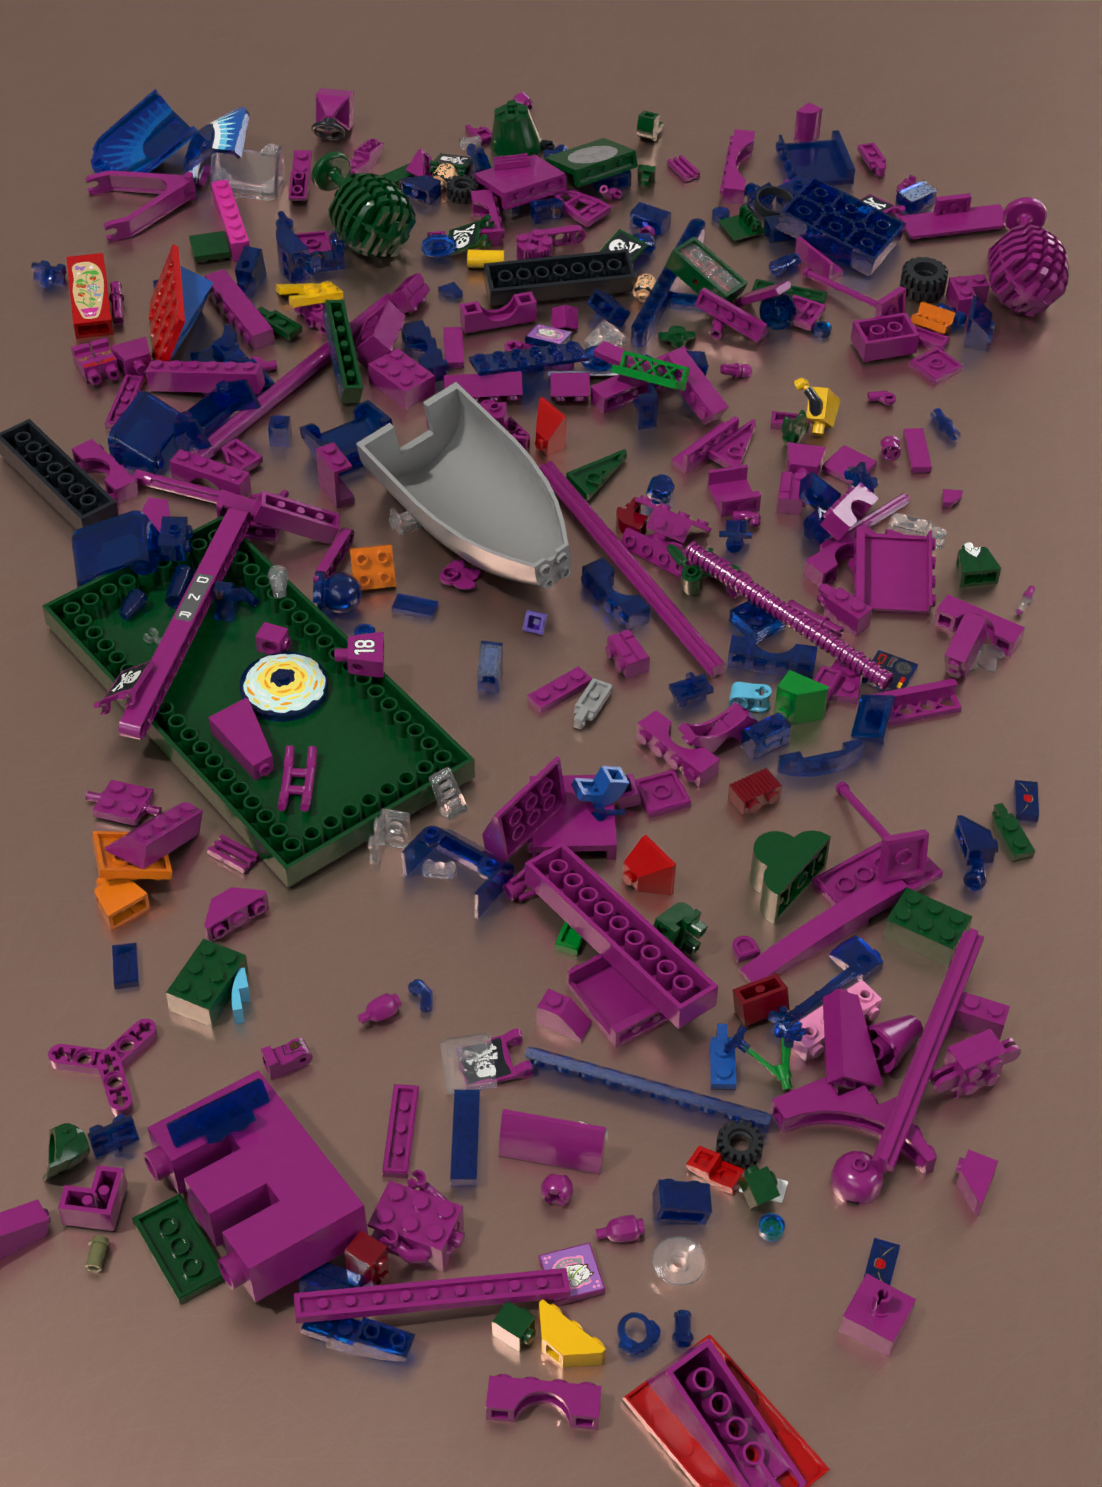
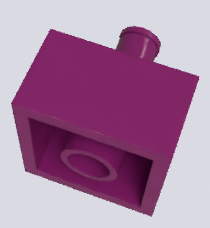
M866 1274L842 1317L839 1332L889 1358L912 1316L916 1299Z

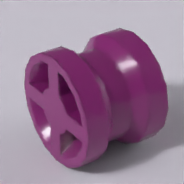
M886 436L881 440L882 458L887 461L898 459L901 455L899 439L895 436Z

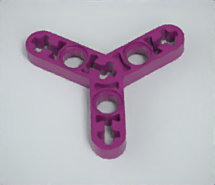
M140 1019L105 1050L67 1044L54 1045L48 1052L50 1064L57 1070L101 1076L111 1112L118 1117L127 1116L132 1112L134 1105L123 1068L156 1039V1025L151 1019ZM131 1043L134 1045L130 1051L121 1050L124 1044ZM61 1054H64V1055H65V1056H61L60 1059H56V1057H60ZM83 1056L92 1058L87 1064L78 1063V1060ZM107 1061H111L114 1071L109 1072L106 1064ZM118 1079L122 1081L119 1087L112 1088L108 1086L112 1080ZM122 1095L125 1104L122 1107L119 1106L117 1096Z

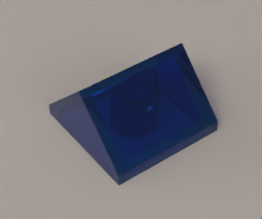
M861 695L851 737L884 745L895 706V696Z

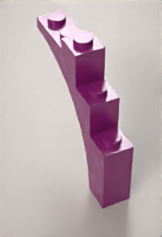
M824 1077L773 1098L770 1114L782 1132L803 1126L826 1124L857 1128L881 1137L897 1097L878 1105L877 1098L868 1091L865 1085L839 1096L836 1087L828 1084L827 1078ZM917 1110L901 1151L926 1175L933 1172L937 1156L934 1148L924 1140L921 1129L915 1125L918 1115Z

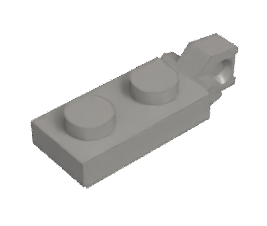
M595 678L591 680L575 704L573 727L582 730L587 720L592 721L613 691L612 684Z

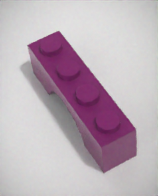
M491 190L471 191L473 216L483 218L489 214L491 216L490 221L494 220L492 228L481 229L480 237L486 234L488 236L487 241L491 240L490 247L502 246V239L505 237L499 207H497L496 196H493Z
M532 292L514 294L506 306L497 310L484 309L478 301L460 304V323L465 333L537 321V302Z
M90 439L72 448L74 462L87 474L102 473L107 475L104 479L106 492L117 502V505L138 495V481L136 477L130 475L123 465L118 464L111 454L109 455L101 444L98 445L93 439Z
M181 449L169 461L172 479L192 483L195 478H203L216 485L220 491L223 489L247 497L251 492L249 472Z
M861 482L856 487L852 485L824 513L823 517L825 519L820 525L839 541L857 522V518L860 519L879 498Z
M865 524L860 526L865 527V533H876ZM853 529L839 541L836 540V542L828 547H824L817 554L808 557L805 561L804 576L818 587L820 584H830L836 580L837 562L846 558H854V535L856 529Z
M951 595L945 597L936 609L934 625L954 632L957 630L966 611L987 619V637L991 641V649L1011 658L1022 642L1025 627Z
M655 710L639 721L636 734L638 741L650 748L656 756L664 759L673 769L683 774L689 782H693L700 788L718 775L720 759L705 747L688 749L675 744L670 738L672 722L660 712Z
M507 1374L489 1375L486 1420L514 1422L519 1413L525 1408L534 1404H548L558 1408L565 1415L570 1428L598 1430L602 1386H597L591 1382H582L580 1384L568 1383L562 1379L544 1381L536 1377H525L523 1379L512 1378Z

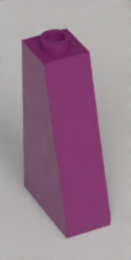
M247 698L208 717L210 731L213 736L254 780L274 771L272 754Z
M835 989L833 993L823 997L827 1083L851 1090L864 1085L868 1091L882 1087L880 1072L859 996L849 993L846 989Z
M39 1200L0 1212V1260L47 1236L51 1218L46 1208L43 1209Z

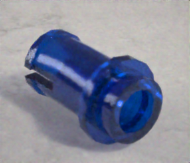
M678 1310V1312H674L675 1333L672 1335V1341L679 1348H687L694 1340V1335L691 1333V1312Z

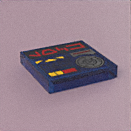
M881 650L877 651L872 662L875 661L877 663V666L881 665L882 669H887L888 673H893L892 682L883 691L908 687L919 665ZM862 677L861 683L880 689V686H875L874 682H869V678L865 679Z

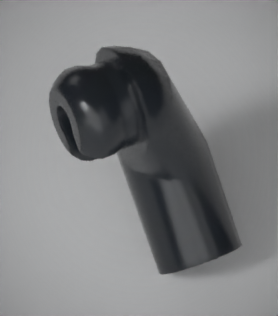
M541 140V151L552 152L555 149L553 141Z

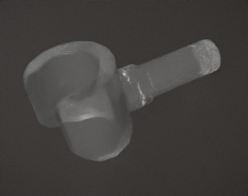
M150 628L149 632L154 637H150L145 633L143 639L147 643L156 642L159 644L161 638L158 637L157 629Z

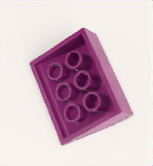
M556 756L493 816L482 834L486 850L506 862L567 803L559 757Z

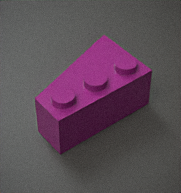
M221 489L216 504L217 518L222 515L224 516L228 508L250 511L251 522L244 536L246 539L281 541L283 530L253 522L255 500Z

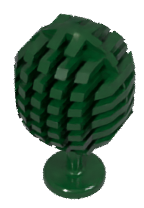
M333 151L322 156L313 167L312 181L322 191L337 189L334 194L335 198L328 210L332 225L342 241L355 252L365 256L378 258L397 256L403 244L408 241L410 232L416 223L415 212L406 195L393 181L381 175L373 173L350 174V161L342 152Z

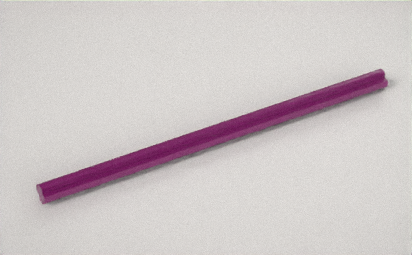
M386 293L349 323L353 342L357 339L365 320L388 301L396 307L389 293ZM328 341L197 445L190 453L208 459L212 458L221 450V447L234 440L332 360Z
M549 461L547 464L543 463L539 468L549 481L552 490L712 678H715L717 674L721 675L725 671L724 666L726 664L557 466L552 461Z

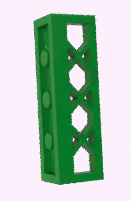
M623 350L620 365L612 364L611 372L685 391L690 367ZM628 356H632L636 363L630 368L626 367ZM649 361L651 369L644 372L641 365ZM664 365L667 373L660 376L657 369ZM679 369L683 370L681 381H677L673 374Z

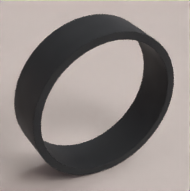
M766 186L757 192L754 207L762 217L773 221H781L790 217L795 202L793 196L787 190L777 186ZM767 195L777 196L785 200L790 208L785 211H773L764 207L760 203L759 198Z

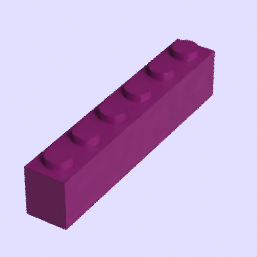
M225 269L204 275V278L214 282L209 293L213 303L219 306L221 313L227 316L229 323L235 326L237 333L243 336L247 345L249 344L255 351L274 344L273 328Z
M684 347V349L687 351V353L690 355L693 361L697 364V357L694 354H692L686 347ZM668 353L655 359L663 360ZM618 374L591 386L590 402L605 414L665 386Z
M155 360L150 362L145 371L150 391L260 394L265 385L261 363L253 362L223 363L215 361L180 362L178 360Z

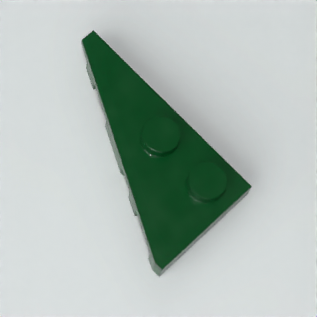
M623 449L566 473V478L584 499L588 501L626 460L627 451Z

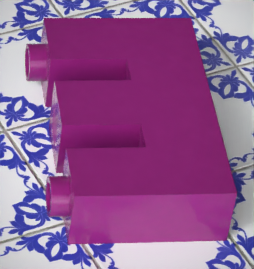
M259 1070L147 1127L153 1149L143 1153V1158L151 1176L156 1182L167 1177L179 1195L187 1191L191 1212L216 1247L225 1243L227 1255L217 1260L219 1270L225 1282L232 1290L243 1285L255 1303L345 1253V1249L360 1231L368 1234L364 1204Z

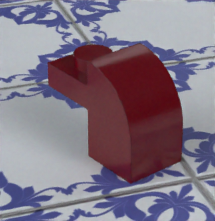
M635 497L624 508L619 506L617 508L616 531L621 537H623L626 528H632L643 535L647 532L645 527L648 523V516L641 514V504L634 501Z

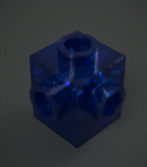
M819 507L810 516L805 518L803 526L804 536L811 541L821 544L830 538L831 534L820 525L825 519L823 515L826 511Z

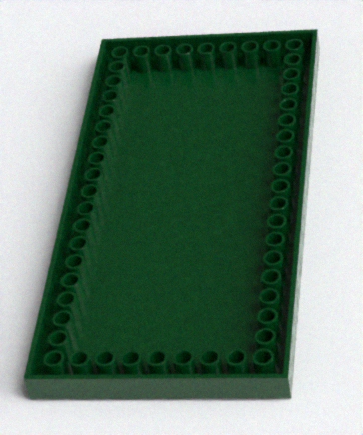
M223 515L42 605L45 622L107 691H109L121 671L151 661L224 517ZM244 537L217 591L218 595H220L221 591H224L222 594L223 600H218L214 597L147 734L250 847L259 854L261 859L284 884L290 887L475 777V759L385 672L384 677L355 675L348 672L347 662H335V649L348 648V636ZM264 622L288 628L291 645L284 654L302 655L317 662L319 669L325 676V687L323 695L319 700L311 701L300 710H290L286 713L262 710L250 702L272 754L274 771L268 775L254 780L213 736L210 731L208 717L244 698L249 700L243 687L247 673L260 659L270 656L257 652L255 638ZM277 669V671L271 674L270 682L275 683L278 687L287 686L295 680V672L292 669ZM126 698L123 700L117 699L116 701L126 710ZM288 745L295 747L293 768L306 769L308 747H317L312 802L307 812H303L300 809L302 795L289 794V802L284 811L277 809L284 770L285 749ZM291 778V785L304 786L305 778Z

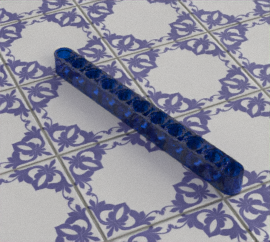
M698 218L692 219L676 247L694 236L702 243L705 235V221ZM666 266L663 268L631 326V344L635 347L647 345L682 281Z

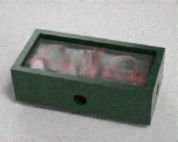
M695 236L673 249L665 264L672 273L698 295L701 289L706 288L730 303L741 297L748 284L746 280Z

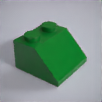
M789 670L777 686L773 716L792 725L823 720L829 687Z

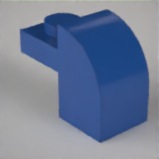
M601 766L594 779L574 778L571 783L579 801H591L594 808H602L614 803L621 797L629 785V781L621 767Z

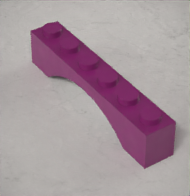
M735 129L734 136H730L724 175L722 176V185L720 186V195L723 196L722 203L743 205L746 179L741 176L737 167L745 159L752 156L755 131Z

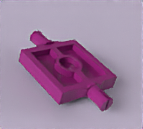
M111 780L102 793L87 791L86 800L97 802L93 808L94 817L137 826L140 819L146 814L157 816L162 813V807L150 805L154 797V789Z

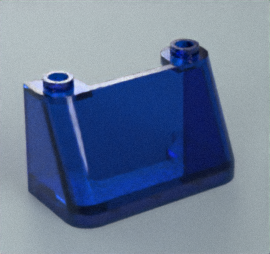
M142 390L136 395L109 431V452L116 462L123 465L125 469L132 471L137 469L157 474L164 466L162 451L176 432L181 436L188 433L191 428V422L187 416L150 392Z
M367 400L356 405L353 410V421L323 433L313 423L299 428L303 441L315 459L316 448L333 442L337 445L352 465V469L338 474V476H342L364 466L361 462L356 443L388 423L392 425L393 423L387 414Z
M137 510L130 511L74 531L71 543L77 587L96 579V577L128 566L140 575H147L157 571L163 536L145 513Z

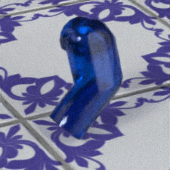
M560 144L553 150H544L543 158L545 159L547 156L565 151L567 147Z
M415 979L413 982H410L408 985L409 992H412V995L418 994L421 997L420 1011L424 1013L431 1012L433 1002L432 990L423 980Z

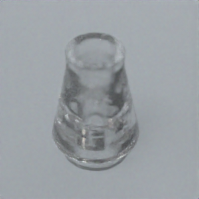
M281 565L272 566L267 574L275 598L286 596L289 573Z

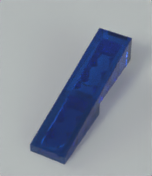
M454 1089L451 1186L477 1187L480 1090Z

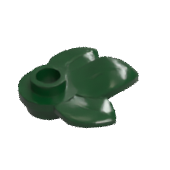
M675 325L671 326L668 332L658 333V336L661 340L670 341L672 347L680 348L682 346L685 347L689 339L695 338L696 333L694 331H686L684 327Z
M801 410L794 420L787 416L784 417L781 432L783 434L782 441L787 447L788 442L799 443L800 439L805 436L809 429V423L806 422L807 415L804 410Z

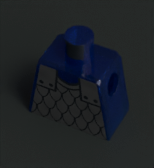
M249 246L243 247L235 267L237 285L243 292H246V290H257L267 274L262 249Z

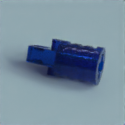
M797 253L785 255L769 263V270L774 277H778L791 271L802 262Z

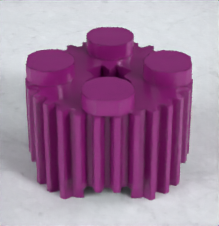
M534 229L532 233L519 234L517 237V260L552 257L553 241L550 239L551 237L545 235L541 229Z

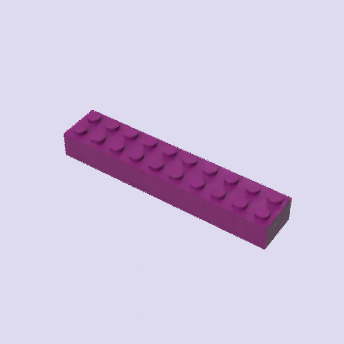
M563 842L525 862V883L678 1029L716 1006L718 985Z

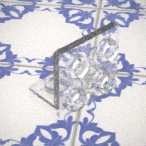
M382 809L380 817L375 818V834L370 836L368 849L372 850L369 862L373 864V873H379L386 846L410 848L411 830L410 813Z

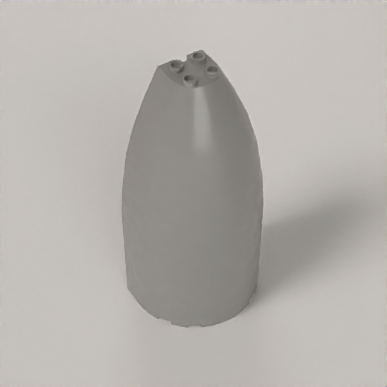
M457 382L423 402L429 430L399 448L395 428L391 423L356 443L364 467L427 532L470 564L493 575L519 583L541 586L544 589L551 588L553 584L562 578L568 577L571 573L569 568L571 556L565 523L558 500L549 481L522 445Z

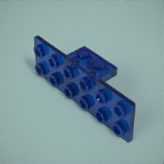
M568 341L566 344L552 343L544 347L532 346L529 349L515 348L507 352L495 351L492 354L478 353L469 357V362L479 376L520 371L522 374L544 371V367L589 361L588 354L575 341Z

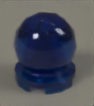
M325 571L315 572V576L319 577L318 581L313 583V603H317V607L322 612L327 607L333 613L346 614L355 610L361 603L363 596L362 586L353 575L338 572L327 577Z

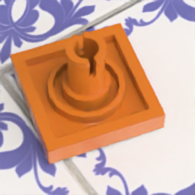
M392 544L349 548L354 591L396 586Z

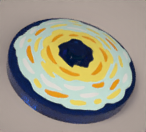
M295 652L272 653L257 659L245 669L240 679L241 700L244 698L249 700L257 717L276 722L294 721L312 714L323 704L328 693L327 675L324 668L307 655Z

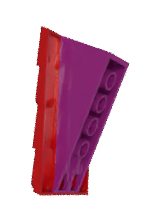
M710 1334L622 1398L647 1431L651 1432L695 1487H809L830 1470Z

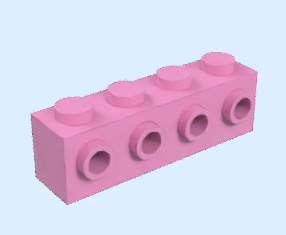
M863 980L847 989L849 993L859 996L865 1022L868 1020L873 1021L878 1017L882 998ZM823 1006L789 1027L787 1031V1039H791V1048L805 1062L813 1057H819L825 1050Z

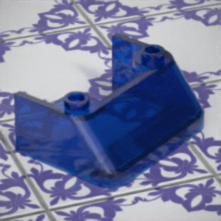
M247 379L229 382L225 380L220 381L215 385L216 388L190 409L176 415V420L174 421V446L177 451L180 449L191 451L211 448L212 445L206 437L207 433L235 411L259 409L261 407Z
M437 826L425 827L401 852L402 875L404 877H407L434 848L478 872L482 878L486 879L474 893V917L478 919L503 892L502 885L515 877V867L511 862H505L484 847L453 830Z

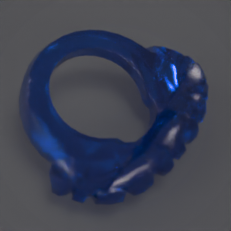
M628 1313L620 1319L617 1326V1334L620 1340L618 1347L629 1355L643 1353L645 1350H648V1347L651 1348L658 1341L661 1334L660 1327L655 1321L649 1320L642 1313ZM631 1318L641 1320L645 1326L646 1337L640 1343L626 1335L625 1324Z

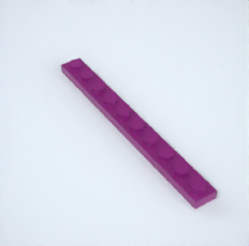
M560 1268L294 1293L296 1323L506 1304L507 1301L517 1303L542 1299L569 1298L571 1291L567 1269Z

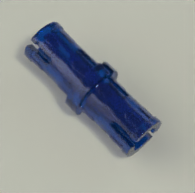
M940 408L934 409L933 412L936 416L933 413L930 416L938 424V429L943 431L951 442L958 440L956 435L960 437L961 433L955 428L953 421L946 417Z

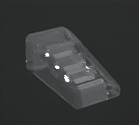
M446 767L429 777L443 817L453 820L468 811L465 799L450 767ZM445 778H447V781H446V782H444V783H442L441 785H439L438 782H440V781L444 780ZM450 787V789L447 790L446 792H444V793L442 792L443 790H445V789H447V788Z

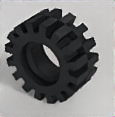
M459 174L457 177L453 176V179H448L449 181L446 183L448 200L451 199V202L455 201L456 204H459V202L461 204H465V202L469 204L471 201V191H478V181L476 178H472L470 175L466 177V174L460 176Z
M741 1119L739 1124H736L735 1120L731 1121L730 1126L728 1123H725L723 1129L720 1128L717 1135L716 1152L720 1153L722 1160L724 1159L727 1163L740 1166L742 1169H745V1165L748 1168L753 1167V1163L756 1165L759 1162L763 1151L762 1132L759 1133V1128L757 1126L752 1128L753 1123L749 1121L745 1125L744 1120ZM741 1139L746 1141L750 1147L747 1150L740 1151L732 1148L730 1142Z

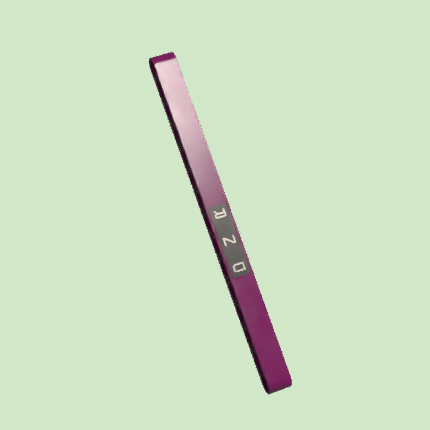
M228 508L151 659L154 662V666L137 690L134 705L127 707L121 718L118 729L120 736L138 740L145 738L216 595L215 590L218 591L251 522L250 511Z

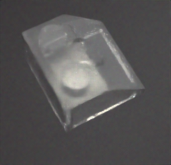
M490 1032L440 1039L447 1095L497 1088Z

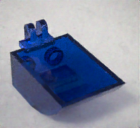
M282 221L276 230L279 270L290 284H297L311 279L315 271L322 269L321 257L310 258L308 247Z

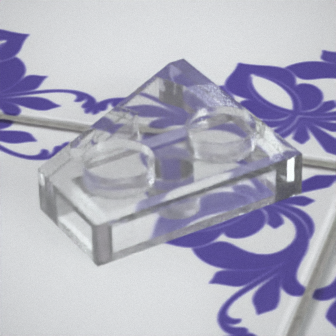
M603 319L585 339L584 346L589 351L597 348L603 341L620 346L626 343V337L611 322Z

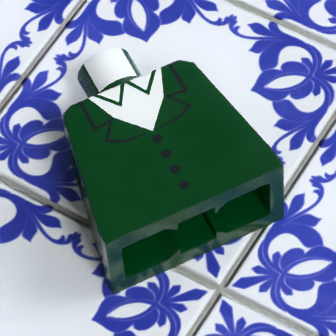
M968 542L958 551L956 571L959 587L998 584L1001 567L987 547L975 548L973 543Z

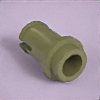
M94 1235L89 1240L90 1250L84 1266L86 1270L101 1272L106 1250L110 1248L107 1237Z

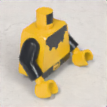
M799 378L794 381V384L799 391L804 389V394L808 398L806 415L807 420L813 425L812 434L823 436L824 428H832L834 426L840 399L829 388L809 387L808 380Z

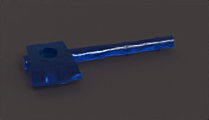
M856 935L840 943L830 952L829 957L844 971L830 980L819 991H815L812 996L801 1004L796 1005L793 1010L787 1013L788 1019L793 1022L798 1017L803 1016L820 1001L822 1002L824 996L833 993L835 989H840L854 978L858 981H866L882 969L884 961L881 959L880 953L872 949L864 940Z

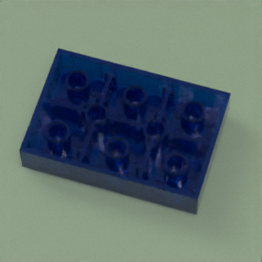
M812 176L781 210L776 228L796 239L801 236L815 249L870 277L901 240L906 223Z

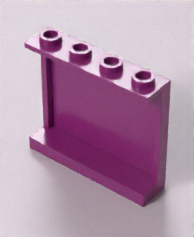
M534 154L528 156V167L495 170L493 167L474 173V178L478 181V190L488 188L500 196L502 208L507 210L566 191V175Z
M857 526L854 535V596L870 606L872 612L929 615L931 608L936 605V595L932 594V588H935L936 576L932 575V569H935L936 557H932V551H935L936 539L932 538V530L928 531L927 536L865 533V527Z
M563 775L567 803L527 841L528 852H532V858L536 857V852L549 850L563 842L573 852L606 851L607 860H616L617 838L614 803L602 808H594L591 801H579L571 786L574 778L594 779L596 775Z
M599 954L581 965H575L567 971L568 988L614 1047L668 1020Z

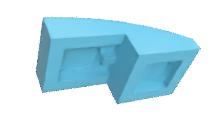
M245 967L240 968L237 972L232 988V1009L235 1025L245 1023L242 1003L251 1001Z

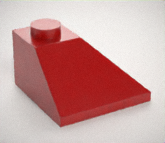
M541 397L539 398L535 446L548 457L566 448L567 417L545 398Z
M644 835L623 862L622 878L627 885H631L637 892L672 895L674 893L676 863L647 835Z

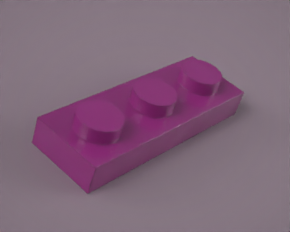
M578 666L527 695V701L539 713H543L587 688L592 678Z

